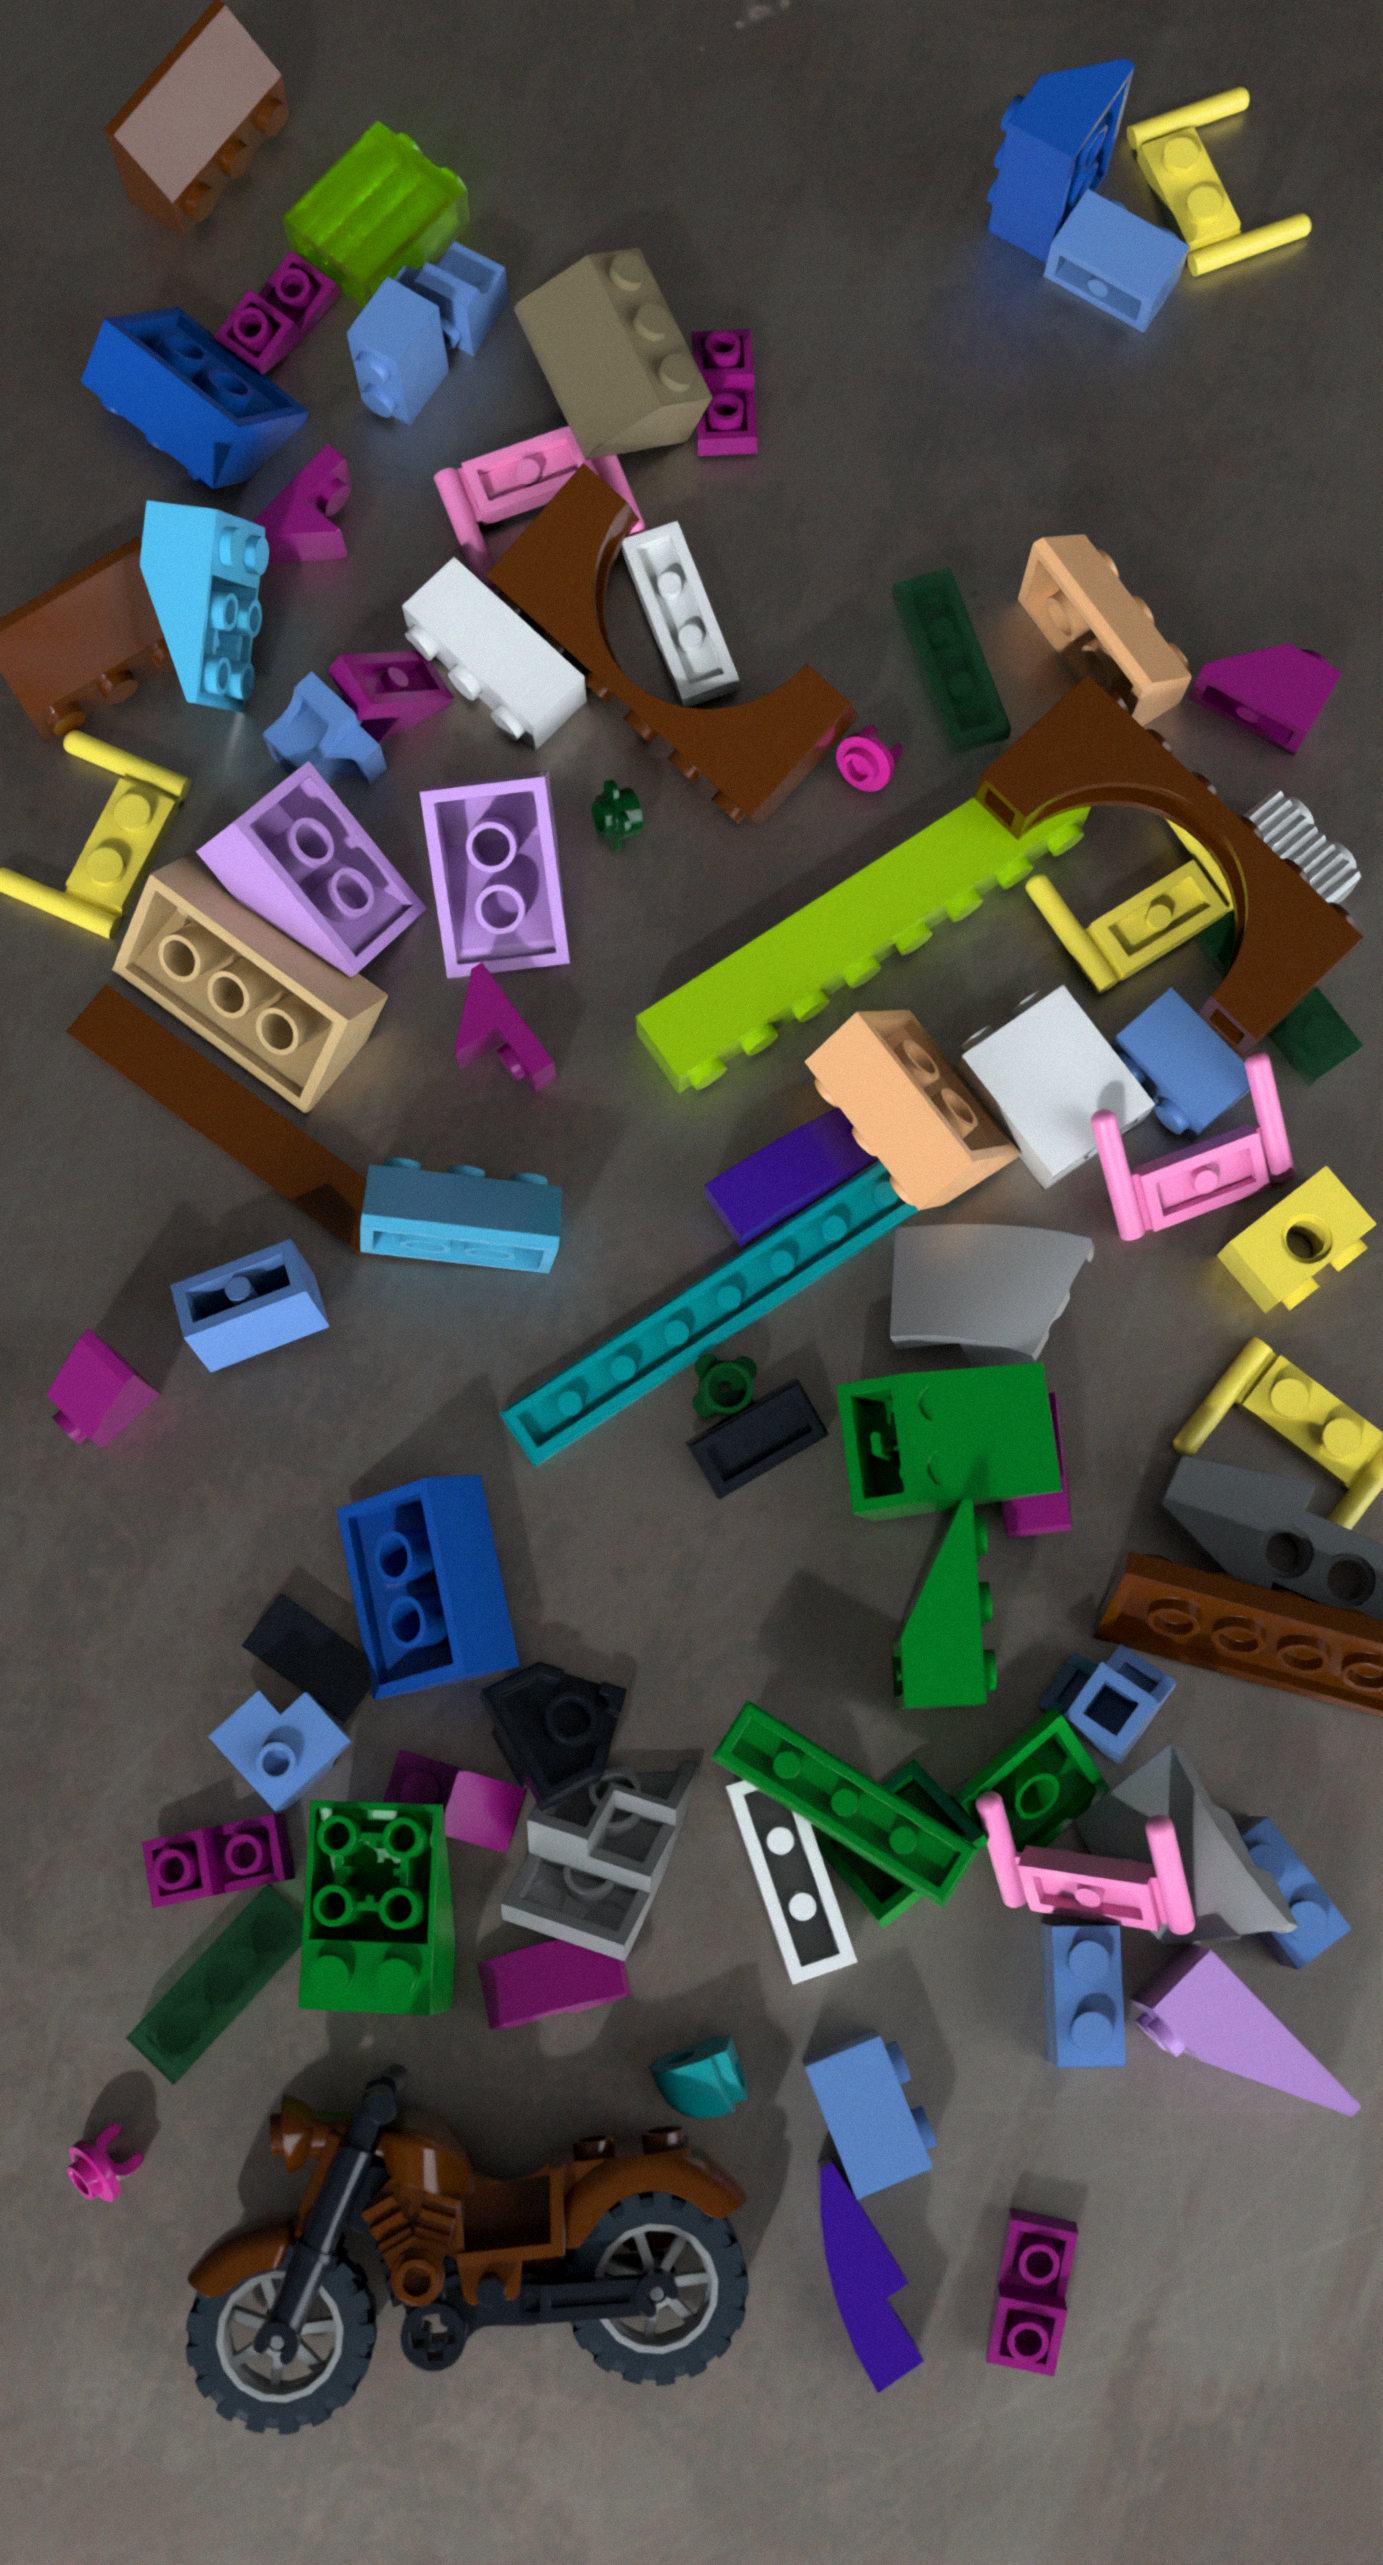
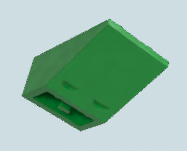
M1043 1362L903 1373L836 1385L852 1512L854 1515L875 1522L951 1510L962 1499H973V1506L1063 1492Z
M962 1499L949 1514L890 1646L894 1711L973 1708L987 1703L986 1693L989 1690H996L997 1671L995 1653L993 1649L983 1650L982 1642L984 1622H991L992 1620L991 1589L989 1582H978L977 1561L980 1560V1555H987V1527L984 1515H974L973 1499Z
M310 1800L298 2009L409 2015H434L452 2010L455 1931L443 1805Z

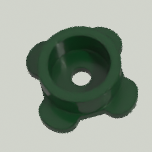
M614 780L605 781L602 795H597L592 803V820L598 835L602 838L607 837L610 849L613 852L622 850L623 839L636 837L641 834L643 828L642 810L639 800L631 788L618 789Z
M704 1354L697 1359L694 1371L699 1376L698 1393L692 1399V1406L697 1414L702 1417H710L715 1412L734 1414L754 1402L752 1398V1379L757 1375L758 1370L751 1358L739 1356L734 1361L718 1360L712 1354ZM727 1380L731 1387L728 1392L723 1393L719 1390V1384L721 1381Z

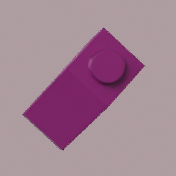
M1286 643L1205 663L1197 676L1188 699L1295 756L1343 672L1332 667L1329 661L1321 654L1309 649L1300 650Z
M90 1329L79 1337L46 1393L60 1408L52 1418L75 1442L80 1445L88 1437L103 1448L109 1445L160 1396L116 1349Z

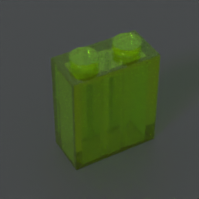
M378 120L282 216L290 250L333 280L342 293L362 309H364L387 276L394 280L403 265L411 268H423L426 261L433 264L453 241L471 225L467 189L462 180L452 170L446 167L439 169L426 159L420 148L409 136L404 133L396 135Z

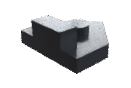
M539 1661L482 1689L479 1698L494 1723L491 1734L522 1790L529 1787L541 1811H544L600 1782L605 1771L610 1746L627 1689L603 1681L601 1684L585 1680L564 1673L565 1669Z

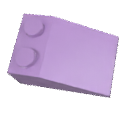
M309 761L276 785L196 851L238 903L350 978L363 969L427 909Z
M548 770L426 785L420 791V799L447 979L470 976L471 969L481 962L489 973L570 964L557 831Z
M1197 1945L1180 1947L1130 1998L1143 2012L1135 2020L1137 2025L1163 2051L1167 2049L1176 2058L1182 2052H1185L1205 2063L1351 2117L1362 2107L1211 1949Z

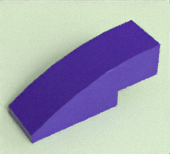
M839 1107L822 1114L775 1140L705 1184V1198L740 1247L786 1216L794 1217L879 1160L877 1156L870 1155L857 1143L852 1134L854 1126Z
M828 2153L817 2160V2204L824 2256L835 2299L854 2350L877 2393H879L924 2362L917 2344L888 2300V2297L909 2283L901 2267Z

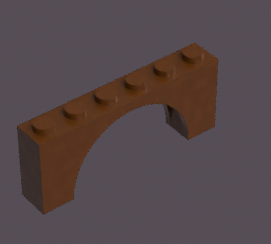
M583 463L490 569L486 576L500 590L496 596L521 619L525 620L528 616L543 630L540 636L566 660L572 656L587 670L583 676L585 677V685L606 704L615 695L630 709L623 719L649 743L657 735L660 736L674 749L667 759L692 783H695L702 775L719 790L711 800L730 818L739 824L747 816L760 828L856 722L859 716L853 705L807 663L788 681L768 694L750 702L719 709L688 708L671 704L654 697L633 683L622 670L610 643L606 622V594L613 564L620 551L622 542L639 522V519L628 502Z
M1089 675L1079 682L980 775L974 799L1017 840L1042 822L1059 814L1090 806L1111 805L1141 809L1159 815L1187 831L1208 851L1218 865L1231 895L1235 917V937L1232 956L1221 984L1209 996L1198 1015L1243 1058L1351 954L1364 937L1356 930L1354 919L1342 906L1334 902L1328 903L1310 886L1307 874L1298 864L1287 858L1281 859L1264 842V837L1254 822L1243 815L1236 816L1218 799L1215 787L1205 776L1198 772H1190L1173 756L1171 746L1161 734L1153 729L1145 730L1128 713L1125 702L1113 689L1107 686L1100 687Z

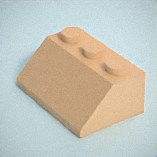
M1085 534L1042 537L1032 544L1018 601L1077 680L1081 682L1089 675L1100 687L1107 686L1113 689L1125 702L1128 713L1142 727L1180 703L1192 678L1188 661L1180 648L1173 643L1167 644L1155 628L1152 613L1146 603L1138 596L1132 597L1118 579V570L1108 553L1102 549L1096 550Z
M909 1009L857 1011L804 1061L816 1076L814 1084L820 1095L828 1103L842 1110L854 1126L852 1134L857 1143L867 1153L879 1158L892 1175L890 1177V1184L896 1194L907 1204L915 1206L918 1210L947 1204L1015 1160L1022 1153Z

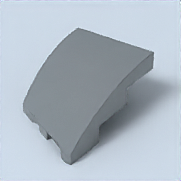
M935 1224L895 1228L890 1338L897 1350L960 1343L972 1368L1036 1362L1049 1338L1051 1324L1062 1315L1070 1300L1069 1288L1084 1261L1091 1262L1095 1255L1094 1243L1089 1237L1067 1232L1000 1224Z
M1171 1744L1168 1745L1074 1820L1092 1855L1116 1859L1128 1858L1138 1862L1153 1864L1145 1830L1146 1823L1155 1815H1164L1171 1819L1174 1825L1196 1925L1190 1933L1184 1935L1174 1934L1170 1931L1167 1924H1161L1159 1931L1150 1930L1164 1946L1176 1948L1199 1945L1203 1940L1208 1939L1218 1941L1241 1939V1935L1267 1931L1288 1933L1298 1927L1273 1874L1255 1866L1229 1811L1212 1804L1186 1750Z
M680 1762L677 1771L637 1773L634 1765L614 1766L604 1771L600 1782L544 1811H541L536 1802L527 1818L529 1853L501 1902L502 1920L625 1962L651 1907L680 1834L699 1777V1764Z

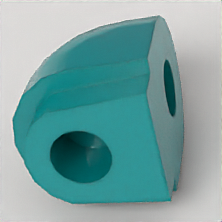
M731 2034L717 2039L714 2037L673 2051L655 2061L650 2067L655 2084L665 2102L685 2116L696 2119H708L729 2115L735 2112V2103L748 2099L745 2074Z

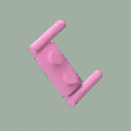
M568 425L462 462L461 468H445L437 472L434 476V481L471 573L491 591L496 588L486 576L494 564L479 529V523L486 526L548 504L583 463L626 500L638 517L639 522L627 537L645 532V523L617 455L585 460Z
M1261 1051L1253 1052L1244 1061L1258 1125L1251 1127L1247 1124L1133 1167L1132 1173L1129 1170L1115 1113L1108 1109H1102L1092 1115L1091 1126L1122 1240L1138 1239L1149 1229H1152L1154 1232L1267 1190L1271 1188L1270 1183H1284L1295 1178V1168L1271 1061L1266 1053Z
M985 1791L977 1797V1812L983 1833L988 1839V1851L1002 1900L1006 1906L1016 1908L1028 1902L1030 1911L1159 1931L1161 1924H1167L1170 1931L1177 1935L1188 1934L1195 1928V1917L1174 1825L1167 1816L1155 1815L1147 1821L1145 1826L1153 1864L1138 1862L1128 1858L1116 1859L1076 1853L1067 1849H1050L1026 1845L1023 1852H1017L1001 1796L994 1791Z

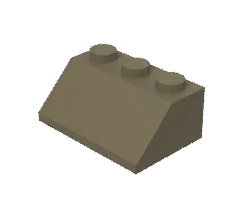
M640 248L586 255L517 302L514 312L585 460L679 444L689 440L713 397Z

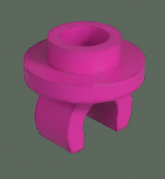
M868 725L861 732L853 733L846 737L840 743L836 753L837 765L843 777L852 786L867 792L878 791L891 780L894 768L904 749V746L896 743L889 750L881 740L875 737L878 728L874 725Z
M118 2123L102 2130L92 2145L79 2140L69 2148L70 2158L73 2163L67 2167V2173L79 2192L89 2200L99 2196L106 2202H112L121 2194L118 2181L130 2177L143 2162L144 2156L140 2151L124 2163L113 2162L108 2157V2143L112 2142L123 2130Z

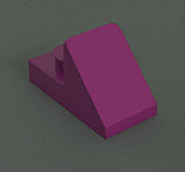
M326 444L253 521L255 524L266 527L265 538L269 545L268 564L337 560L346 558L348 555L341 530L325 517L326 515L332 516L343 507L352 488L345 457L330 445Z
M417 650L340 654L327 670L341 692L343 701L355 712L357 720H363L360 726L378 744L384 743L446 708L455 699L433 663L424 659Z
M481 962L472 968L454 1052L458 1067L462 1070L499 1044H502L503 1046L496 1050V1054L508 1073L516 1082L526 1077L533 1089L538 1092L557 1079L554 1061Z
M400 1749L383 1803L442 1804L444 1807L447 1837L507 1853L527 1788L522 1790L520 1786Z

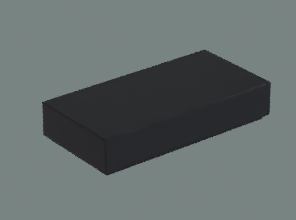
M793 1378L684 1443L715 1497L720 1500L825 1438L829 1433L798 1379Z
M280 1593L241 1645L301 1691L309 1692L320 1705L347 1724L371 1693L372 1683L367 1656L283 1593Z

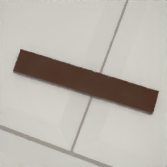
M105 984L67 1029L66 1032L70 1038L359 1256L363 1257L365 1253L360 1252V1224L367 1179Z

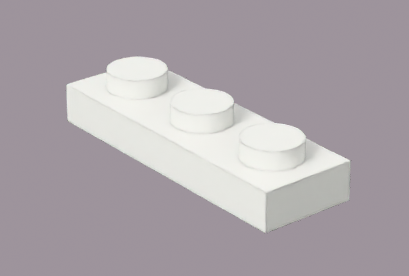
M678 521L625 538L622 542L621 551L681 706L691 707L738 691L740 679Z

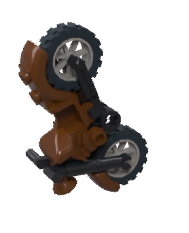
M392 2064L379 2075L369 2080L355 2113L314 2110L305 2101L283 2094L281 2112L270 2114V2142L273 2157L284 2156L288 2174L301 2169L305 2160H318L297 2212H271L241 2222L226 2231L205 2250L187 2277L188 2283L198 2291L193 2306L189 2311L186 2324L189 2338L186 2346V2356L189 2367L194 2366L197 2374L195 2384L204 2398L210 2395L218 2404L215 2411L223 2418L231 2422L235 2416L239 2420L247 2422L245 2429L256 2433L264 2434L265 2428L279 2429V2435L297 2433L302 2425L312 2423V2426L315 2427L331 2418L332 2411L340 2406L344 2407L356 2393L357 2386L368 2371L377 2339V2302L374 2293L371 2294L367 2285L369 2278L359 2262L355 2265L347 2257L348 2250L343 2247L346 2235L343 2233L345 2227L362 2233L373 2245L380 2261L382 2274L384 2273L385 2283L390 2292L393 2308L403 2304L406 2311L400 2335L403 2353L411 2364L423 2371L436 2372L449 2368L462 2355L468 2338L475 2331L483 2327L533 2326L536 2324L570 2322L577 2343L583 2350L586 2348L593 2355V2362L608 2373L611 2369L621 2373L623 2380L641 2385L642 2379L656 2380V2386L675 2384V2377L683 2376L687 2373L690 2378L695 2377L707 2369L706 2363L715 2356L720 2359L731 2346L732 2335L736 2329L740 2330L746 2313L745 2302L749 2294L746 2262L735 2230L726 2217L730 2216L744 2204L746 2194L734 2176L715 2157L688 2142L687 2135H683L682 2127L680 2126L650 2128L641 2132L642 2139L614 2143V2136L609 2134L580 2137L572 2141L573 2149H551L550 2160L539 2169L524 2177L500 2180L484 2176L472 2169V2163L466 2151L446 2125L436 2116L421 2109H408L396 2113L397 2106L393 2098L406 2087L409 2075L403 2066ZM621 2244L631 2252L639 2251V2253L613 2254ZM691 2244L700 2255L705 2268L675 2272L674 2263L684 2246ZM565 2251H567V2252H566V2258H560V2257H559V2256H564ZM274 2278L283 2279L278 2290ZM258 2283H261L268 2304L266 2315L237 2305L244 2294ZM706 2283L704 2298L697 2312L694 2313L678 2297V2287ZM317 2293L329 2305L333 2316L310 2318L311 2308ZM666 2305L685 2322L683 2325L671 2330L655 2333L658 2309ZM439 2314L440 2323L443 2327H447V2331L433 2333V2325L429 2320H425L426 2315ZM646 2316L644 2332L635 2330L618 2318ZM232 2320L259 2329L254 2341L237 2352L231 2335ZM335 2331L332 2348L324 2361L301 2338L302 2335ZM266 2351L269 2355L273 2356L271 2378L268 2379L253 2371L245 2362L255 2355ZM296 2355L312 2371V2373L294 2380H282L284 2365L290 2364Z

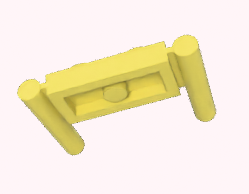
M1242 86L1229 89L1127 127L1128 142L1133 150L1136 149L1138 153L1137 161L1170 230L1179 240L1190 245L1187 263L1194 277L1303 238L1311 231V220L1305 213L1289 216L1243 234L1239 229L1241 225L1240 220L1195 128L1245 110L1249 105L1250 96L1248 91Z
M71 730L66 734L63 743L68 753L124 776V778L119 779L66 882L67 889L65 893L6 867L0 868V892L112 940L119 931L122 916L127 915L180 811L178 806L187 797L192 781L184 775L81 731Z
M1167 819L1166 821L1194 860L1186 863L1093 921L1086 929L1082 928L1046 875L1036 874L1026 883L1027 893L1098 994L1107 991L1118 981H1123L1222 919L1228 912L1234 911L1227 883L1211 855L1187 831Z
M1252 1337L1175 1436L1172 1442L1174 1450L1181 1456H1193L1231 1406L1236 1403L1240 1410L1340 1487L1344 1486L1348 1489L1326 1519L1351 1530L1383 1488V1432L1285 1357L1275 1354L1264 1341L1257 1337Z

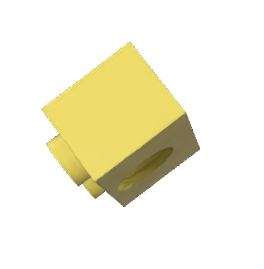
M1326 1165L1232 1239L1216 1256L1265 1314L1281 1301L1290 1311L1320 1287L1312 1276L1323 1267L1331 1263L1336 1271L1339 1272L1368 1249L1360 1238L1377 1224ZM1288 1232L1302 1233L1310 1240L1313 1247L1312 1258H1300L1290 1251L1286 1241Z

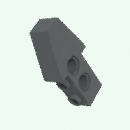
M1185 1455L1176 1458L1156 1506L1219 1572L1229 1574L1238 1581L1262 1588L1271 1589V1586H1274L1280 1590L1291 1591L1300 1595L1303 1599L1338 1609H1356L1365 1613L1368 1617L1383 1621V1544L1305 1510L1315 1485L1300 1479ZM1278 1533L1291 1537L1298 1547V1559L1295 1565L1284 1572L1272 1567L1266 1557L1267 1543ZM1339 1561L1350 1563L1356 1569L1359 1576L1357 1590L1346 1599H1341L1334 1595L1327 1582L1330 1568Z

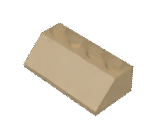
M195 852L149 874L112 968L115 973L304 1114L313 1109L367 1042L389 996L359 973L350 978L238 903Z

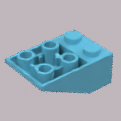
M146 500L139 565L186 701L245 713L246 700L252 695L255 684V671L250 663L253 638L258 635L262 623V609L257 599L260 575L266 571L269 561V545L265 538L266 527L218 509Z

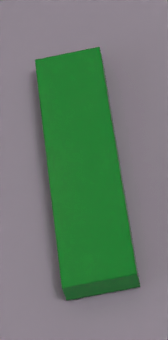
M748 1699L711 1756V1759L941 1909L946 1906L980 1849Z

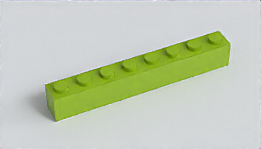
M974 797L637 1015V1036L678 1094L691 1085L696 1090L707 1087L725 1073L727 1068L724 1064L743 1051L748 1056L759 1053L776 1040L779 1035L776 1031L778 1028L795 1017L799 1022L811 1019L830 1003L828 998L830 994L846 984L851 989L863 985L880 971L881 965L879 962L899 950L903 956L915 951L932 936L930 929L946 918L950 917L952 922H957L967 917L983 902L981 896L998 884L1003 889L1014 886L1033 870L1032 862L1050 851L1053 856H1058L1069 850L1083 837L1082 829L1091 806L1071 810L1050 818L1017 840Z

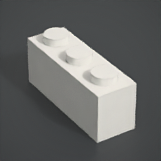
M455 557L402 605L408 629L405 637L410 645L427 661H431L436 657L449 669L448 677L450 681L467 699L473 701L478 696L493 710L491 713L493 721L510 739L516 741L519 737H522L531 747L537 750L587 702L585 677Z
M744 1780L726 1786L725 1788L791 1983L794 1985L857 1963L811 1824Z

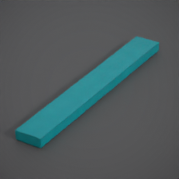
M878 1161L499 1412V1414L533 1466L537 1468L695 1363L699 1357L710 1353L923 1210H918L915 1206L907 1204L896 1194L890 1184V1177L892 1175L882 1162Z

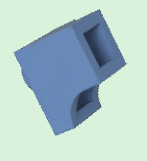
M453 241L443 258L433 265L426 261L423 268H411L403 265L394 279L439 307L445 348L453 349L457 347L472 356L475 355L509 302L505 267Z
M312 671L294 687L292 700L284 713L262 733L271 757L289 775L309 761L327 784L339 778L354 777L371 785L387 770L380 744L360 726L363 720H357L355 712L343 701L342 696L336 695Z
M1120 1644L1106 1663L1101 1662L1100 1665L1074 1652L1038 1703V1709L1043 1711L1055 1708L1064 1717L1074 1734L1121 1766L1175 1688L1176 1681L1122 1644Z
M258 1690L208 1736L274 1811H287L335 1766L334 1761L353 1742L317 1700L306 1691L283 1712L263 1691Z

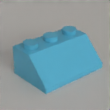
M386 1158L383 1160V1166L369 1164L360 1224V1252L550 1273L559 1250L562 1187L548 1185V1178L530 1173L511 1174L510 1181L484 1178V1170L462 1165L449 1166L446 1173L421 1170V1163L404 1158Z

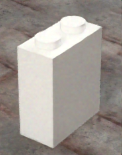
M1064 985L1048 996L1042 990L1034 992L1012 1010L1011 1013L1015 1019L996 1031L992 1025H988L971 1036L961 1046L965 1053L961 1056L957 1071L1022 1152L1019 1157L1044 1190H1047L1098 1154L1091 1126V1117L1095 1112L1102 1109L1113 1111L1116 1115L1122 1137L1143 1122L1155 1105Z

